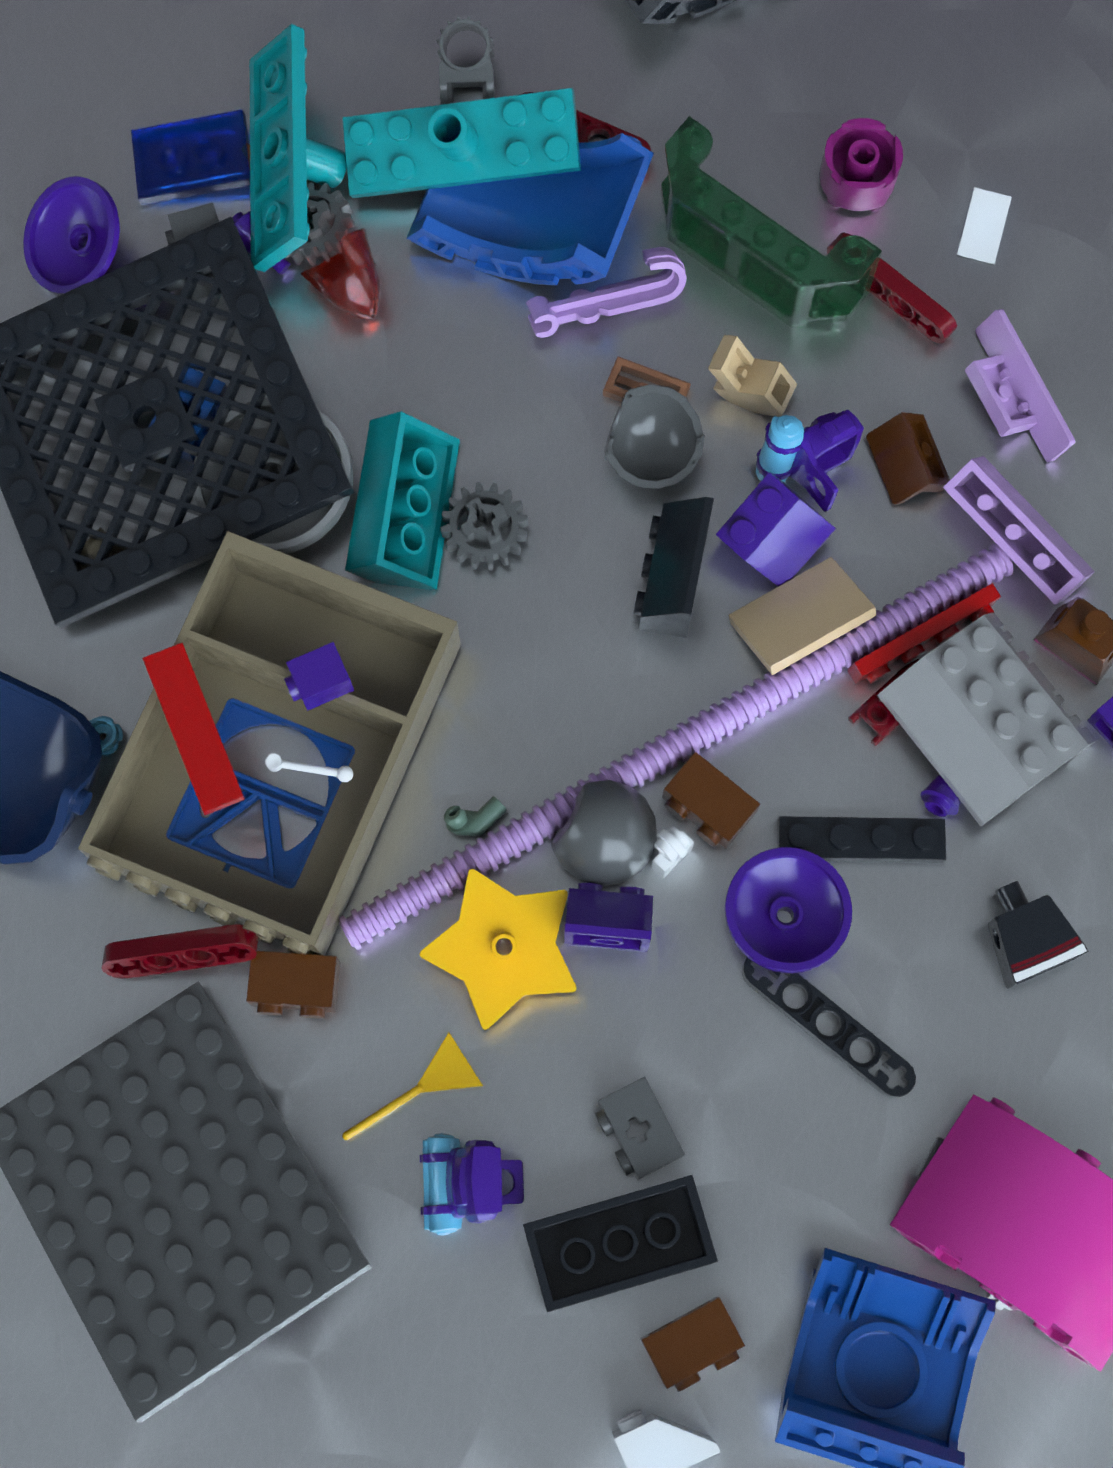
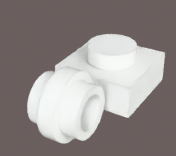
M673 826L668 830L662 829L657 834L658 840L654 843L655 850L653 854L656 857L653 859L651 868L662 879L685 858L694 845L692 839L683 831L680 832Z

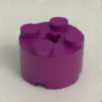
M870 118L852 119L843 123L841 128L829 136L823 154L819 178L821 187L830 205L851 211H867L884 206L892 194L903 161V148L896 134L894 137L885 129L886 125L880 121Z

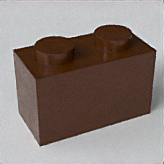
M696 751L667 784L662 798L667 801L664 804L665 808L673 816L681 821L685 818L689 819L698 827L696 832L705 842L713 847L719 844L724 849L728 848L757 813L760 806L758 801Z
M257 951L256 957L250 961L246 1002L251 1006L257 1007L258 1014L281 1016L283 1009L300 1010V1017L323 1019L325 1018V1012H336L341 962L337 956Z
M720 1297L707 1301L640 1338L665 1388L668 1389L675 1385L678 1392L700 1381L701 1378L698 1372L714 1364L716 1370H720L738 1360L740 1357L737 1350L745 1346Z

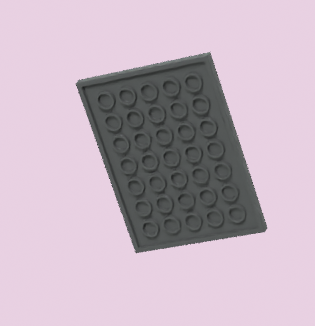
M199 982L191 985L0 1108V1167L132 1416L139 1423H142L372 1268Z

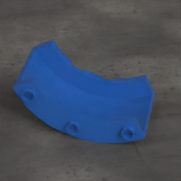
M460 132L455 134L452 137L451 141H454L459 136ZM620 133L612 138L601 141L579 142L581 171L427 189L406 239L452 261L455 254L476 262L474 270L514 281L541 285H558L560 279H571L577 285L599 280L607 276L654 153L643 147L642 143L635 137Z

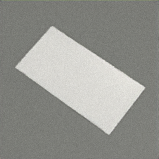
M974 187L957 255L995 264L1011 196Z

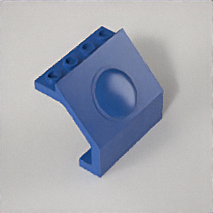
M824 1248L818 1267L813 1271L781 1395L775 1442L855 1468H964L965 1453L958 1451V1438L975 1362L995 1315L996 1301Z

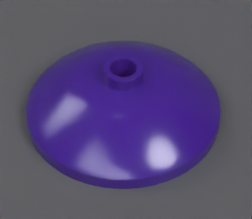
M73 176L53 183L36 200L26 222L23 248L27 267L32 277L40 286L62 295L88 282L90 283L106 273L116 254L120 233L117 207L109 192L95 181Z
M781 847L761 852L750 858L739 868L727 890L725 919L733 941L750 960L772 971L799 973L819 967L838 952L846 940L851 927L852 902L844 880L830 863L820 856L803 849ZM779 911H787L791 915V922H781L777 917V913Z

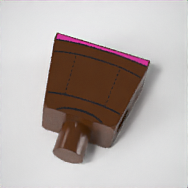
M1080 597L1058 607L1033 639L1095 685L1100 682L1113 664V620L1107 613L1098 610Z

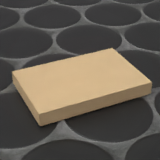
M830 557L728 616L730 624L771 675H774L872 619L877 614L872 602L838 563Z

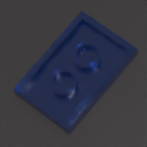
M243 109L131 130L137 195L141 205L250 185V148L246 115Z

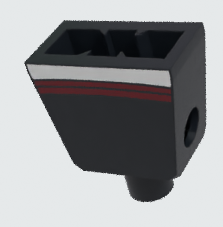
M1018 881L995 891L1005 913L992 919L988 923V929L1007 989L1075 960L1089 952L1086 945L1049 895L1028 902Z

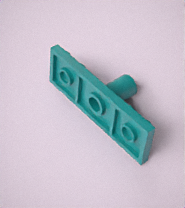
M290 24L249 60L251 260L255 269L266 272L308 241L310 227L307 222V201L309 198L307 180L321 185L326 183L330 188H335L341 183L347 170L346 153L343 150L306 137L305 96L307 94V82L305 81V61L307 49L305 47L304 29Z
M572 88L342 117L349 196L352 198L581 171L575 93ZM460 132L459 136L454 141H451L452 137Z

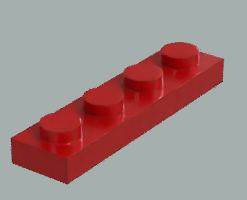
M991 583L854 662L847 672L855 685L866 678L872 684L891 672L888 666L902 659L904 664H907L926 652L923 648L925 644L934 639L937 640L938 644H942L960 632L957 627L958 625L969 619L973 623L981 616L993 613L994 610L991 606L1001 598V595L994 584Z

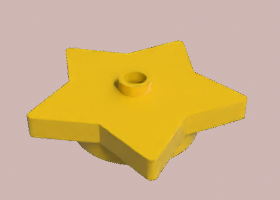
M470 869L467 875L459 920L421 950L420 957L464 981L480 1025L484 1030L489 1029L524 995L575 992L577 989L576 984L556 944L568 892L566 890L515 896L475 869ZM506 938L510 940L512 950L509 954L501 955L496 951L495 946L499 939Z

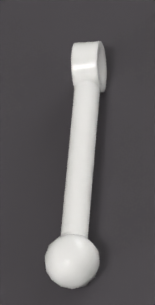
M276 753L269 754L265 759L267 768L273 772L286 768L334 776L341 782H348L353 777V770L349 766H341L338 769L283 760Z

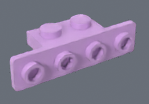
M1003 309L995 310L975 330L989 358L973 361L965 369V372L1001 437L1029 430L1045 461H1055L1075 444V439Z

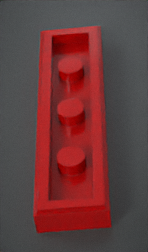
M183 643L143 657L142 659L204 815L245 800Z

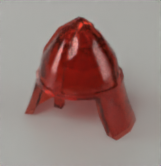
M362 228L341 238V254L337 253L330 258L329 262L324 261L313 268L304 270L300 275L308 280L322 294L323 298L328 299L336 308L357 318L372 320L376 317L379 308L380 278L376 270L377 264L374 261L369 246L366 229Z

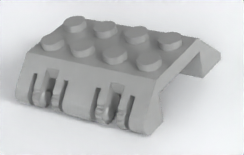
M994 612L981 616L923 656L877 695L980 826L991 820L1044 778L1097 741L1087 727L1081 728L1079 726L1082 721L1077 715L1069 717L1062 705L1066 701L1060 694L1057 696L1053 694L1056 689L1034 662L1028 663L1027 660L1030 657L1025 650L1017 652L1010 644L1014 637L1009 631H1002L1004 625Z

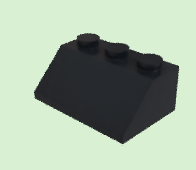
M701 497L663 503L661 517L653 515L649 539L656 540L654 553H645L641 577L648 578L646 592H637L633 615L641 616L639 629L687 638L714 498Z

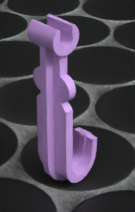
M656 247L642 250L643 260L650 270H664L655 275L597 287L592 293L585 289H578L573 291L569 298L550 302L543 296H535L526 302L531 313L528 315V319L535 335L545 338L553 335L560 324L576 320L584 324H591L596 322L601 314L609 317L669 302L681 294L686 285L687 277L684 264L670 248Z

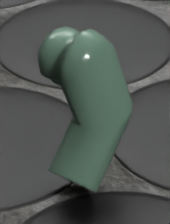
M493 796L478 811L463 810L460 806H451L444 814V821L448 830L456 835L481 836L507 812V809Z

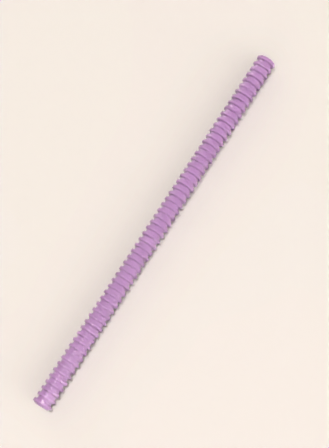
M996 543L991 544L989 551L983 549L979 551L978 557L976 555L970 556L968 563L962 561L958 563L957 569L951 567L947 570L946 575H937L936 581L928 580L925 583V587H916L915 593L907 592L904 595V599H895L893 606L886 604L883 606L882 612L876 610L877 616L774 675L767 672L764 674L763 680L755 679L753 686L747 684L743 686L741 693L734 691L731 694L732 698H722L720 705L711 704L708 712L706 710L699 711V717L690 716L687 724L678 723L676 730L673 731L670 728L666 730V736H655V742H645L644 748L641 750L637 747L634 748L631 756L628 754L622 755V761L617 762L613 760L610 762V768L601 767L599 774L591 773L588 775L589 780L584 782V780L580 779L577 781L575 788L572 786L566 787V793H556L554 800L545 799L543 806L535 805L532 807L533 812L528 814L524 811L521 813L522 818L519 820L515 818L510 819V825L505 826L502 824L498 826V832L489 831L487 833L488 837L484 840L479 837L476 839L477 844L471 846L468 843L464 846L465 850L460 853L456 850L453 852L454 857L450 859L448 857L442 858V864L437 866L436 863L430 865L431 870L428 872L423 869L419 871V877L415 879L413 876L409 877L407 884L398 883L395 891L386 890V896L381 899L377 895L373 898L374 903L370 905L367 902L363 903V909L358 912L356 909L351 910L350 913L352 915L347 918L342 915L339 917V925L351 946L355 947L356 950L361 949V943L367 941L370 944L373 942V936L378 934L379 937L385 935L384 930L387 928L394 930L396 929V923L400 921L402 924L408 922L406 917L410 915L417 917L420 909L429 910V904L434 901L436 904L441 903V897L445 895L450 898L453 896L452 891L457 888L459 891L464 890V884H466L470 869H475L484 876H487L488 870L497 871L499 869L498 865L502 862L504 865L509 864V858L514 856L518 859L521 857V851H532V845L535 843L540 846L544 844V838H554V833L559 828H563L569 820L575 807V799L586 783L612 780L629 785L632 788L635 786L643 787L645 780L648 779L652 782L655 780L657 773L664 775L667 772L666 768H676L678 761L687 762L688 756L690 754L693 755L695 751L699 754V749H709L711 742L720 743L722 736H732V730H742L744 723L753 724L755 717H765V711L774 712L777 709L776 705L784 706L787 704L788 698L792 700L798 698V692L807 693L809 686H819L821 679L828 681L832 673L835 675L840 674L842 667L850 668L853 664L852 661H858L863 658V655H868L875 648L878 649L884 646L886 642H891L896 639V636L903 635L907 632L906 630L910 631L917 627V624L920 625L927 621L928 618L931 619L938 615L939 612L945 611L950 608L949 606L960 602V599L964 600L971 596V593L974 594L990 585L992 581L995 583L1000 582L1003 579V575L1009 577L1013 574L1012 559Z

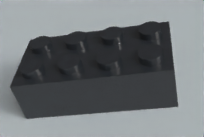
M693 1175L523 1224L547 1312L718 1262Z

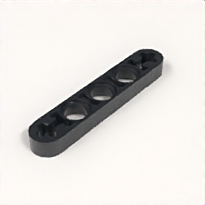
M748 957L742 965V976L747 985L877 1091L888 1098H899L907 1095L913 1089L916 1083V1074L909 1062L800 974L784 973L788 978L778 986L775 995H773L767 989L774 983L764 976L759 980L755 979L752 976L755 970L751 965L753 961ZM768 969V972L774 978H779L781 972ZM797 985L805 991L806 1002L804 1006L794 1009L784 1003L783 991L786 987ZM831 1012L838 1018L840 1026L835 1035L826 1036L820 1033L816 1026V1019L819 1014ZM864 1039L871 1044L873 1056L869 1062L859 1063L851 1057L850 1046L854 1040ZM882 1053L888 1057V1060L882 1064L884 1067L892 1072L898 1068L904 1072L901 1077L905 1083L904 1088L899 1085L892 1089L886 1085L889 1077L880 1069L876 1071L875 1076L868 1072L870 1068L879 1062Z

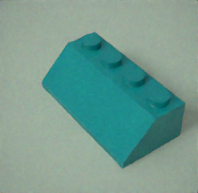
M402 411L370 420L345 571L379 584L425 590L437 589L445 540L442 537L441 527L447 525L442 521V512L449 511L450 508L448 500L452 496L460 439Z

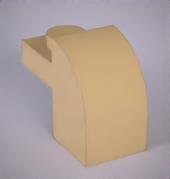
M723 336L708 367L717 379L713 389L721 397L732 404L757 414L781 417L797 386L796 381L781 362L755 359L738 336Z

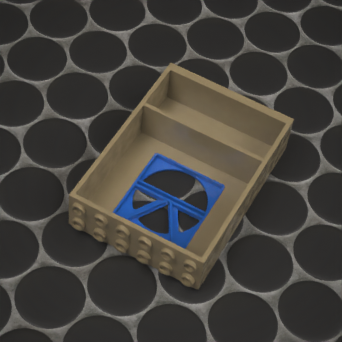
M227 531L174 645L183 643L222 743L224 744L234 735L251 727L260 725L286 726L302 733L314 743L320 751L326 767L339 769L341 766H349L353 770V777L348 782H341L337 777L328 776V797L326 805L322 806L234 770L245 800L215 811L207 818H204L201 815L200 803L153 688L78 850L88 857L87 865L95 868V872L107 878L119 881L121 875L125 876V880L134 884L133 887L141 892L157 897L159 891L164 892V896L172 900V904L195 913L197 907L204 909L203 912L211 916V920L223 926L239 923L243 925V929L255 932L259 936L258 940L272 945L274 938L282 941V945L287 947V951L290 953L325 956L339 925V917L343 915L459 651L461 643L457 621ZM334 642L354 691L307 711L303 700L300 699L294 702L287 688L284 678L290 676L291 673L286 662ZM261 799L266 856L264 858H246L233 854L213 839L214 832ZM278 806L316 821V826L301 843L288 851H284L282 848Z

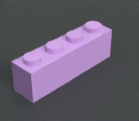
M984 456L971 459L943 487L1054 605L1066 600L1095 572Z

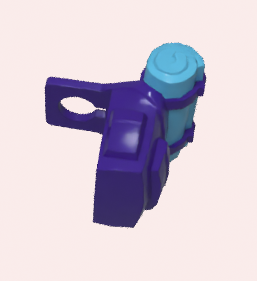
M849 410L837 414L832 412L821 415L811 423L810 427L805 428L802 422L795 416H774L771 422L766 425L765 440L762 449L756 455L755 473L760 481L769 472L783 482L788 477H791L806 489L824 512H827L833 506L838 488L826 473L852 458L860 442L864 427ZM815 478L822 483L825 489V496L818 490Z
M438 1133L423 1140V1154L420 1155V1163H423L424 1207H421V1215H424L425 1230L436 1233L439 1236H445L462 1228L463 1218H466L470 1223H482L495 1219L497 1213L502 1211V1205L523 1203V1162L521 1160H501V1149L496 1147L493 1141L471 1140L466 1142L464 1148H461L460 1140L449 1134ZM502 1170L509 1172L513 1178V1187L506 1195H502Z

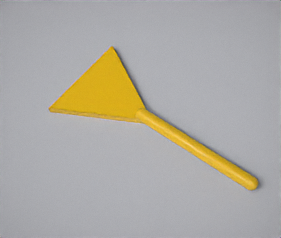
M448 1032L415 1087L345 1131L342 1137L344 1140H349L420 1093L483 1085Z

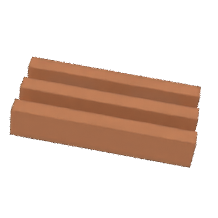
M617 356L603 389V396L621 402L627 390L614 385L629 390L648 385L619 375L620 371L660 386L670 387L685 397L689 393L691 383Z

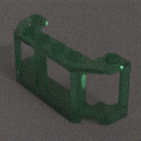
M689 116L665 144L669 175L661 183V197L665 209L668 240L791 328L806 326L808 321L831 319L832 323L847 321L869 294L882 250L861 236L851 235L842 238L826 257L700 169V165L711 153L713 138L706 127Z

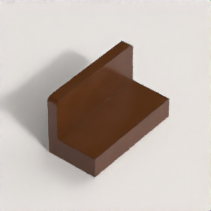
M901 412L867 434V441L893 504L900 505L922 491L941 492L945 490L943 487L950 479L923 414Z

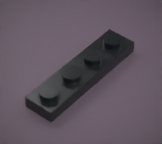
M779 816L777 819L778 848L791 847L803 849L820 856L826 861L944 863L946 861L945 819Z

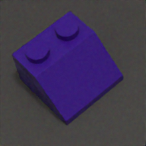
M769 472L715 535L744 561L774 584L780 586L796 576L837 528L781 479Z
M578 883V889L569 888L564 944L648 952L652 934L653 896L644 895L645 889L638 887H620L619 892L603 891V886L600 884Z

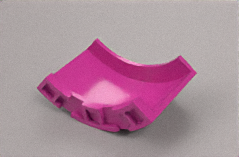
M973 1094L889 1225L914 1246L938 1259L956 1271L959 1268L978 1281L980 1288L1010 1309L1020 1310L1034 1321L1032 1325L1058 1344L1063 1350L1101 1372L1113 1353V1179L1098 1169L1101 1163L1089 1153L1081 1149H1077L1076 1153L1072 1152L1051 1137L1015 1117L1014 1109L1003 1101L993 1097L988 1102Z

